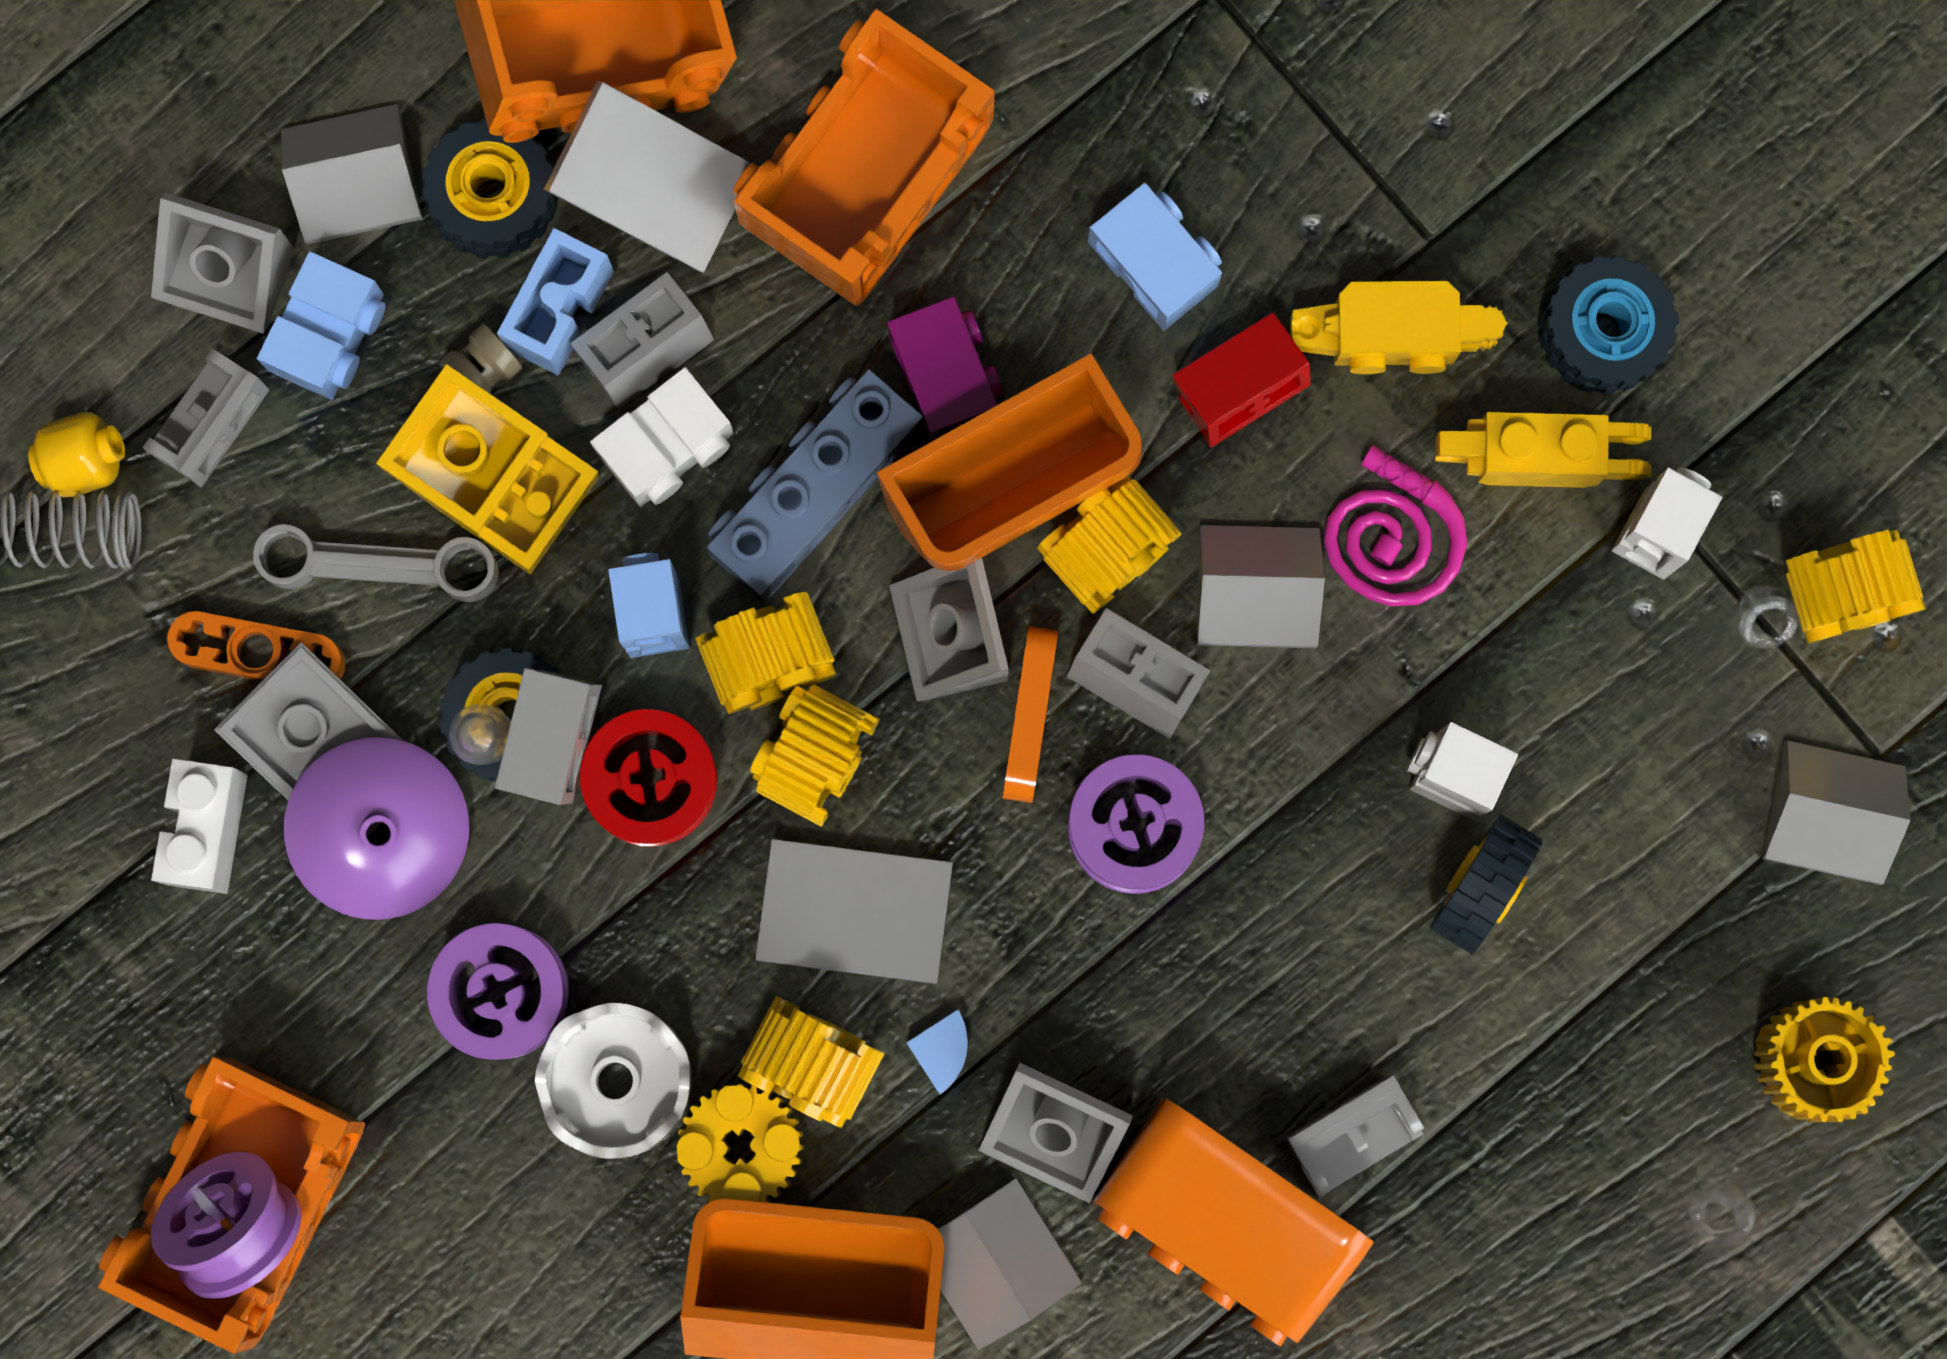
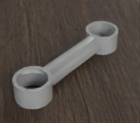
M282 524L270 527L264 531L257 539L253 550V561L261 576L274 586L287 590L303 587L314 577L435 585L441 586L448 595L456 600L475 602L485 598L492 592L499 577V567L494 555L482 542L469 537L455 538L444 544L440 550L313 541L301 529L292 525ZM291 536L292 538L299 539L307 547V557L303 568L295 575L277 578L271 573L267 565L266 556L269 548L274 542L283 537ZM478 550L484 556L487 563L488 572L484 581L478 587L468 591H463L450 585L445 578V570L449 560L460 551Z

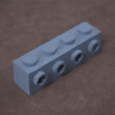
M870 370L859 381L851 376L840 385L829 400V404L834 408L818 425L813 420L805 424L788 446L793 451L788 459L778 469L772 464L765 468L749 487L748 492L753 497L738 513L733 509H729L718 519L708 533V536L713 540L707 546L710 557L763 604L769 600L878 479L876 472L891 465L924 428L923 416Z

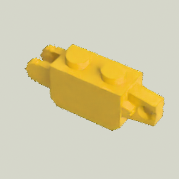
M1448 281L1350 282L1339 294L1335 304L1293 310L1290 317V337L1301 352L1334 356V365H1349L1350 372L1354 374L1382 373L1386 371V365H1409V371L1412 373L1433 374L1445 371V364H1454L1461 352H1477L1478 349L1482 351L1485 349L1490 350L1492 346H1496L1497 339L1502 338L1503 331L1508 322L1505 321V317L1502 314L1503 310L1499 311L1497 307L1491 308L1489 305L1488 308H1484L1483 305H1460V292Z
M1487 412L1482 419L1468 420L1467 431L1438 432L1437 436H1435V462L1467 463V475L1478 476V483L1485 485L1585 488L1598 486L1604 479H1645L1651 477V464L1648 461L1641 459H1608V443L1641 444L1651 440V427H1649V424L1609 422V415Z

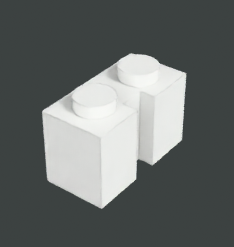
M686 367L647 396L648 400L631 414L629 412L624 414L590 441L596 454L640 508L650 500L657 505L668 499L682 486L683 481L679 478L697 463L704 468L715 462L729 449L730 444L727 442V439L734 435L729 420Z
M1668 467L1658 476L1656 482L1653 481L1644 489L1611 551L1664 580L1690 559L1722 496L1709 490L1711 483L1702 475L1686 468H1678L1676 472Z
M1450 722L1437 734L1430 731L1425 739L1421 738L1407 767V771L1415 774L1409 790L1475 821L1482 817L1483 814L1493 810L1518 754Z
M172 759L164 807L177 812L178 819L175 834L159 832L152 881L168 886L223 894L228 893L247 774L233 767Z

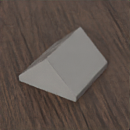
M397 104L281 129L282 172L304 241L307 245L423 219L401 114Z
M165 192L160 198L151 298L264 333L270 323L295 248L279 228Z
M1200 525L1197 645L1317 649L1325 582L1320 528Z
M982 558L959 570L945 571L934 567L889 585L916 701H925L1008 681V664Z
M1788 740L1785 741L1762 859L1873 884H1884L1911 820L1906 766Z
M1019 1063L978 1151L1090 1203L1133 1116Z
M1016 1178L938 1228L944 1241L941 1292L978 1350L1033 1320L1082 1284Z

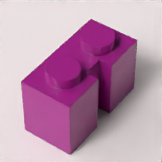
M955 297L887 322L888 337L914 397L918 413L923 416V425L930 442L997 406L996 401L1005 398L995 368L992 364L983 368L974 346L982 344L983 340L971 310L961 313Z

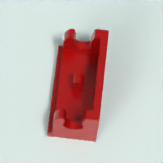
M1274 313L1261 319L1172 375L1173 382L1181 393L1178 399L1204 436L1210 448L1311 386L1310 363Z

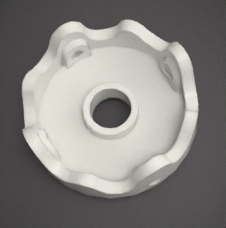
M622 1003L598 1005L572 1014L562 1020L551 1032L535 1073V1086L546 1123L552 1133L574 1149L591 1156L607 1159L638 1155L651 1150L668 1138L684 1116L689 1105L693 1084L688 1054L675 1031L657 1015L642 1008ZM612 1063L625 1065L633 1077L631 1090L620 1099L606 1097L599 1088L598 1080L601 1071Z

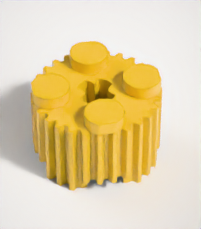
M1127 476L1081 503L1076 509L1080 515L1067 526L1062 524L1039 544L1037 549L1044 556V561L1080 602L1094 614L1114 599L1112 593L1117 588L1121 590L1133 579L1139 578L1169 550L1167 545L1177 540L1182 533L1135 479L1131 480Z
M1888 529L1819 552L1816 550L1786 560L1789 573H1786V578L1807 643L1824 640L1854 629L1857 631L1926 609L1906 539H1900L1898 530L1889 531Z
M808 592L795 593L784 597L783 600L786 606L775 610L774 606H768L756 611L755 608L741 611L713 625L715 633H703L695 638L720 704L722 706L725 705L728 714L750 708V711L762 708L783 699L782 691L802 685V688L810 687L836 675L832 665L835 661Z
M815 684L807 691L799 686H795L779 716L783 720L782 726L785 727L776 744L768 739L763 743L753 761L750 772L754 774L753 779L758 781L757 793L822 827L829 814L827 813L828 810L821 806L830 793L841 798L862 759L860 757L862 751L859 750L860 746L856 744L862 731L872 736L879 723V718Z
M776 996L741 1061L743 1066L738 1076L768 1093L773 1091L790 1099L788 1104L796 1110L818 1121L823 1119L842 1128L846 1119L850 1120L885 1053L866 1045V1041L829 1021H824L810 1013L807 1015L799 1010V1006Z
M1828 997L1795 1002L1790 1007L1780 1009L1781 1014L1773 1015L1770 1018L1773 1024H1767L1761 1028L1755 1041L1757 1050L1754 1051V1055L1760 1058V1062L1754 1064V1067L1762 1072V1075L1757 1080L1758 1082L1766 1083V1087L1763 1090L1764 1094L1773 1095L1771 1103L1777 1105L1781 1112L1795 1119H1806L1807 1122H1843V1120L1856 1119L1858 1114L1868 1113L1867 1106H1874L1876 1104L1873 1096H1882L1884 1093L1880 1085L1888 1084L1889 1079L1884 1076V1073L1892 1069V1066L1888 1064L1889 1058L1895 1056L1894 1051L1887 1049L1892 1040L1891 1038L1883 1037L1882 1034L1886 1028L1884 1025L1876 1026L1873 1023L1874 1017L1872 1015L1863 1016L1864 1009L1862 1007L1852 1008V1002L1850 1001L1839 1002L1838 998L1828 999ZM1817 1049L1819 1051H1830L1832 1054L1833 1064L1825 1066L1828 1075H1825L1823 1070H1817L1815 1066L1814 1056L1817 1055Z
M744 1084L736 1086L726 1085L721 1090H712V1098L708 1096L699 1098L701 1106L692 1105L690 1108L693 1113L692 1117L683 1118L682 1121L687 1127L678 1131V1134L682 1137L676 1144L678 1162L684 1167L681 1171L682 1175L691 1176L688 1185L690 1187H699L697 1195L702 1197L708 1194V1202L717 1199H736L768 1203L770 1202L769 1195L774 1198L779 1197L782 1194L780 1187L785 1189L790 1187L791 1182L788 1178L798 1175L799 1172L794 1166L795 1164L802 1163V1159L797 1154L799 1151L804 1150V1145L799 1143V1138L803 1136V1133L794 1128L799 1121L798 1119L790 1118L793 1110L791 1107H782L784 1102L782 1098L776 1097L772 1099L773 1092L768 1093L764 1091L760 1094L759 1088L751 1086L748 1090ZM746 1129L755 1137L751 1141L750 1147L756 1154L749 1163L744 1158H739L737 1163H734L727 1156L731 1147L726 1142V1139L733 1131L738 1136H741Z

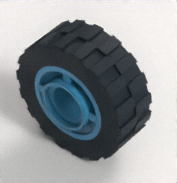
M1614 255L1612 258L1594 257L1584 265L1581 262L1573 267L1547 295L1542 305L1544 311L1538 319V328H1541L1539 343L1541 349H1544L1548 358L1546 361L1552 369L1555 368L1562 375L1560 378L1566 383H1573L1580 387L1579 390L1588 393L1599 391L1601 395H1609L1617 390L1622 389L1625 392L1634 388L1641 381H1645L1669 357L1668 351L1675 345L1678 334H1675V328L1679 323L1678 312L1674 310L1673 302H1675L1671 290H1666L1662 284L1664 280L1657 273L1653 274L1647 270V265L1639 261L1634 263L1625 260L1626 257ZM1607 314L1613 317L1619 326V337H1610L1602 333L1597 326L1596 315Z

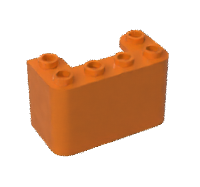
M454 0L489 133L494 136H503L504 142L507 143L525 141L535 137L539 130L561 127L562 132L572 133L597 81L604 82L653 110L675 107V111L679 113L699 110L710 103L709 96L719 89L737 59L721 0Z
M878 9L874 10L866 23L857 20L843 37L839 46V50L845 54L841 64L842 76L833 88L824 85L814 96L806 111V114L811 118L799 134L788 133L776 148L771 161L767 160L760 167L751 163L741 174L733 188V193L737 195L734 205L739 225L855 306L860 305L880 281L978 147L994 118L995 90Z
M212 1057L208 1066L203 1063L198 1066L185 1091V1097L192 1100L190 1113L196 1116L194 1123L187 1120L178 1131L170 1149V1154L176 1156V1159L166 1179L158 1177L150 1187L142 1205V1210L148 1213L142 1227L131 1230L125 1238L116 1235L107 1246L99 1263V1269L104 1271L105 1274L98 1288L236 1354L254 1348L270 1325L358 1146L365 1123L232 1058ZM230 1152H250L256 1154L271 1167L276 1181L286 1185L295 1194L300 1203L301 1224L297 1237L279 1265L254 1286L224 1298L210 1299L195 1295L181 1281L177 1270L167 1266L154 1252L151 1243V1229L155 1215L171 1189L186 1174L200 1164ZM226 1218L219 1222L227 1232L233 1228V1225Z

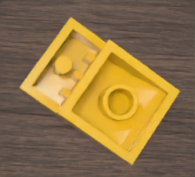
M447 364L376 463L423 500L530 575L599 478L596 469L549 438L548 434Z

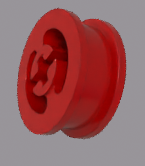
M642 709L630 711L613 718L593 736L582 758L580 786L588 810L594 819L610 834L633 845L654 847L671 844L686 837L703 822L715 799L717 770L709 747L692 725L684 719L665 711ZM648 735L665 737L677 743L686 752V758L682 763L674 764L662 752L650 749L653 767L657 772L665 773V780H660L655 784L657 802L660 805L667 803L675 794L677 787L683 783L690 785V793L682 807L665 819L654 822H640L629 819L620 814L614 807L613 798L617 793L623 792L636 804L648 807L645 789L640 784H633V777L643 774L642 756L638 751L630 754L624 760L620 771L617 773H610L608 766L615 752L628 741Z

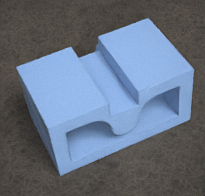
M1144 183L1090 227L1088 243L1117 277L1121 276L1133 290V296L1160 328L1165 331L1219 286L1222 272L1218 266L1222 264V261L1206 239L1198 236L1194 240L1179 223L1183 219V215L1174 201L1163 191L1155 195L1149 186Z
M553 228L497 332L506 348L510 352L559 376L573 350L571 342L581 335L573 319L577 309L580 307L593 313L614 273L608 255Z
M309 251L288 293L291 299L282 317L277 316L257 360L268 372L333 400L338 388H347L355 376L360 359L355 353L365 333L372 335L382 320L385 303L381 300L384 294L374 280Z
M642 553L624 557L622 559L623 567L608 569L619 642L623 648H626L630 658L690 649L680 580L670 559L659 561L657 553Z

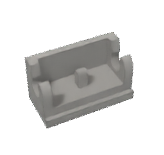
M666 272L571 342V345L593 378H596L612 403L618 410H621L714 341V338L700 312L668 272Z
M211 349L205 357L207 364L155 438L149 437L143 446L144 450L201 488L269 392V389L258 377L214 349Z
M1106 608L1076 655L1067 677L1170 739L1210 673V670Z
M524 668L495 789L557 805L572 804L580 776L582 758L587 748L602 685L544 670L538 671Z
M1392 1075L1382 1078L1283 1138V1141L1316 1196L1320 1198L1346 1180L1422 1136L1424 1127L1396 1078Z

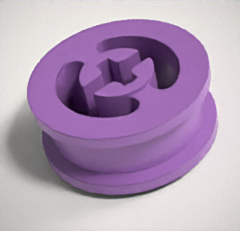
M1147 755L1117 757L1094 769L1083 780L1076 791L1068 820V835L1071 849L1082 869L1102 886L1127 894L1153 892L1164 888L1178 879L1189 867L1198 852L1204 832V811L1194 785L1182 771L1172 764ZM1127 783H1141L1156 788L1167 797L1168 803L1163 805L1158 804L1153 798L1144 794H1135L1132 800L1138 818L1144 819L1149 817L1151 821L1144 831V840L1148 851L1157 844L1165 826L1172 825L1177 828L1179 836L1176 846L1167 857L1153 865L1130 867L1117 863L1104 853L1103 847L1108 844L1114 845L1119 851L1128 855H1137L1140 848L1134 832H1122L1120 828L1127 819V808L1123 798L1112 808L1107 823L1098 824L1091 816L1098 800L1112 788Z
M484 924L460 933L441 950L433 963L428 978L427 1000L430 1014L437 1029L455 1048L481 1059H510L529 1054L548 1041L551 1032L564 1019L569 1002V980L566 968L559 954L538 934L528 929L508 924ZM507 946L521 952L534 965L540 979L541 998L536 1012L529 1021L523 1017V1010L530 998V987L526 985H520L505 994L507 1005L504 1007L500 1002H486L474 1008V1011L480 1016L488 1019H497L502 1023V1033L497 1037L489 1036L472 1027L463 1016L457 997L458 982L465 967L470 962L474 965L475 972L467 985L468 998H478L493 989L490 979L493 977L498 981L508 982L523 976L524 974L518 968L499 964L496 961V951L501 947Z
M250 1152L222 1154L194 1168L167 1194L152 1224V1247L156 1255L167 1266L177 1270L181 1281L195 1295L210 1299L229 1297L245 1291L260 1282L284 1259L299 1232L301 1224L300 1203L295 1194L286 1185L276 1181L271 1167L258 1155ZM224 1218L233 1225V1228L228 1232L219 1223Z

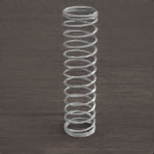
M9 490L3 494L1 501V530L5 550L0 559V566L6 561L7 557L19 568L25 566L31 557L42 568L49 566L55 556L65 568L73 566L78 557L81 558L85 566L91 569L99 564L102 557L114 569L119 566L123 569L126 567L131 569L137 563L141 545V515L138 500L131 491L128 493L125 491L121 492L117 496L114 505L112 538L116 563L111 561L106 548L110 511L108 496L104 491L98 495L96 521L100 548L96 559L92 563L85 557L82 547L86 529V502L80 490L75 494L73 500L72 519L76 549L70 562L64 561L59 550L63 519L62 500L59 493L55 490L49 500L48 518L52 551L46 562L40 561L35 549L39 529V502L37 495L31 490L26 496L24 517L29 549L24 560L19 562L14 557L11 549L16 520L15 500ZM8 500H9V510H10L9 532H8V530H7V502H8ZM55 501H56V510H57L56 531H55ZM31 502H33V529H32V530H31ZM79 502H80V529H79V518H78V514H79ZM126 506H127V528H126V535H125V534H124V527H125V513H126Z

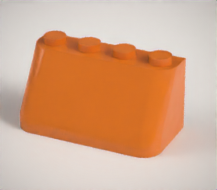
M1090 353L876 473L887 509L904 538L933 567L945 571H955L968 566L1129 476L1140 463L1142 444L1137 427Z
M1161 1099L1092 1200L1103 1208L1096 1219L1126 1240L1133 1230L1141 1234L1154 1244L1148 1252L1149 1256L1177 1275H1179L1184 1266H1187L1205 1279L1199 1288L1202 1293L1228 1311H1230L1236 1301L1256 1314L1250 1326L1280 1347L1287 1337L1297 1344L1300 1342L1361 1263L1374 1243L1358 1229L1168 1099Z
M717 1199L711 1201L699 1210L692 1227L680 1316L685 1355L723 1359H934L944 1260V1241L942 1235L930 1222L914 1217L736 1199Z

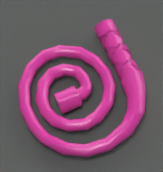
M1372 445L1361 466L1373 473L1376 472L1382 478L1385 477V480L1401 489L1403 488L1404 491H1407V493L1419 500L1422 499V503L1437 512L1446 524L1450 538L1446 566L1431 584L1417 591L1393 594L1377 589L1356 577L1344 562L1337 542L1340 523L1346 514L1365 503H1387L1401 509L1408 515L1418 532V548L1414 559L1403 568L1394 570L1376 567L1366 559L1360 549V535L1366 527L1374 524L1384 526L1389 532L1387 535L1382 534L1370 553L1372 558L1390 567L1403 547L1400 543L1402 528L1399 522L1389 514L1372 511L1357 517L1347 530L1346 552L1356 569L1373 581L1392 584L1409 580L1425 567L1432 550L1431 528L1421 508L1407 497L1388 490H1361L1340 501L1327 518L1323 540L1331 567L1350 589L1360 595L1391 607L1419 605L1443 593L1459 573L1467 548L1465 518L1450 493L1436 480L1432 481V479L1422 473H1417L1410 466L1401 461L1399 462L1398 459L1389 454L1386 455V452Z

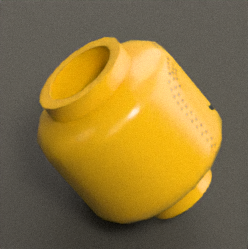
M80 412L45 423L35 434L34 443L30 445L28 451L30 468L36 481L45 489H50L52 492L56 490L62 498L74 497L79 490L82 494L110 486L118 476L120 460H123L125 457V446L119 431L112 425L107 426L103 419L92 412Z

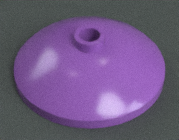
M376 736L353 739L341 743L320 755L307 767L296 782L290 794L284 817V841L287 855L301 883L314 897L331 909L362 919L379 920L400 917L412 913L433 901L446 889L457 874L463 862L469 840L467 805L463 793L451 772L441 761L425 749L413 743L391 737ZM374 822L387 824L390 828L388 839L382 843L371 842L366 837L368 826Z

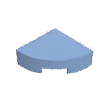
M958 1010L907 1042V1045L939 1094L946 1091L957 1079L967 1055V1031Z

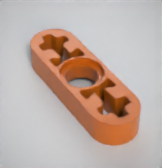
M198 611L182 614L174 620L168 631L167 642L172 655L183 664L194 669L263 681L286 658L285 641L293 640L294 642L290 646L289 651L292 652L301 642L313 653H315L316 647H322V655L331 661L329 669L340 679L345 671V657L340 647L326 636ZM204 625L203 632L214 639L228 641V662L220 663L225 654L223 651L206 646L199 648L197 656H192V648L183 643L185 634H195L198 626ZM227 629H235L228 640ZM254 635L268 637L273 645V654L270 661L260 668L247 667L243 663L240 654L243 643Z
M1028 627L1002 799L1033 803L1059 630Z

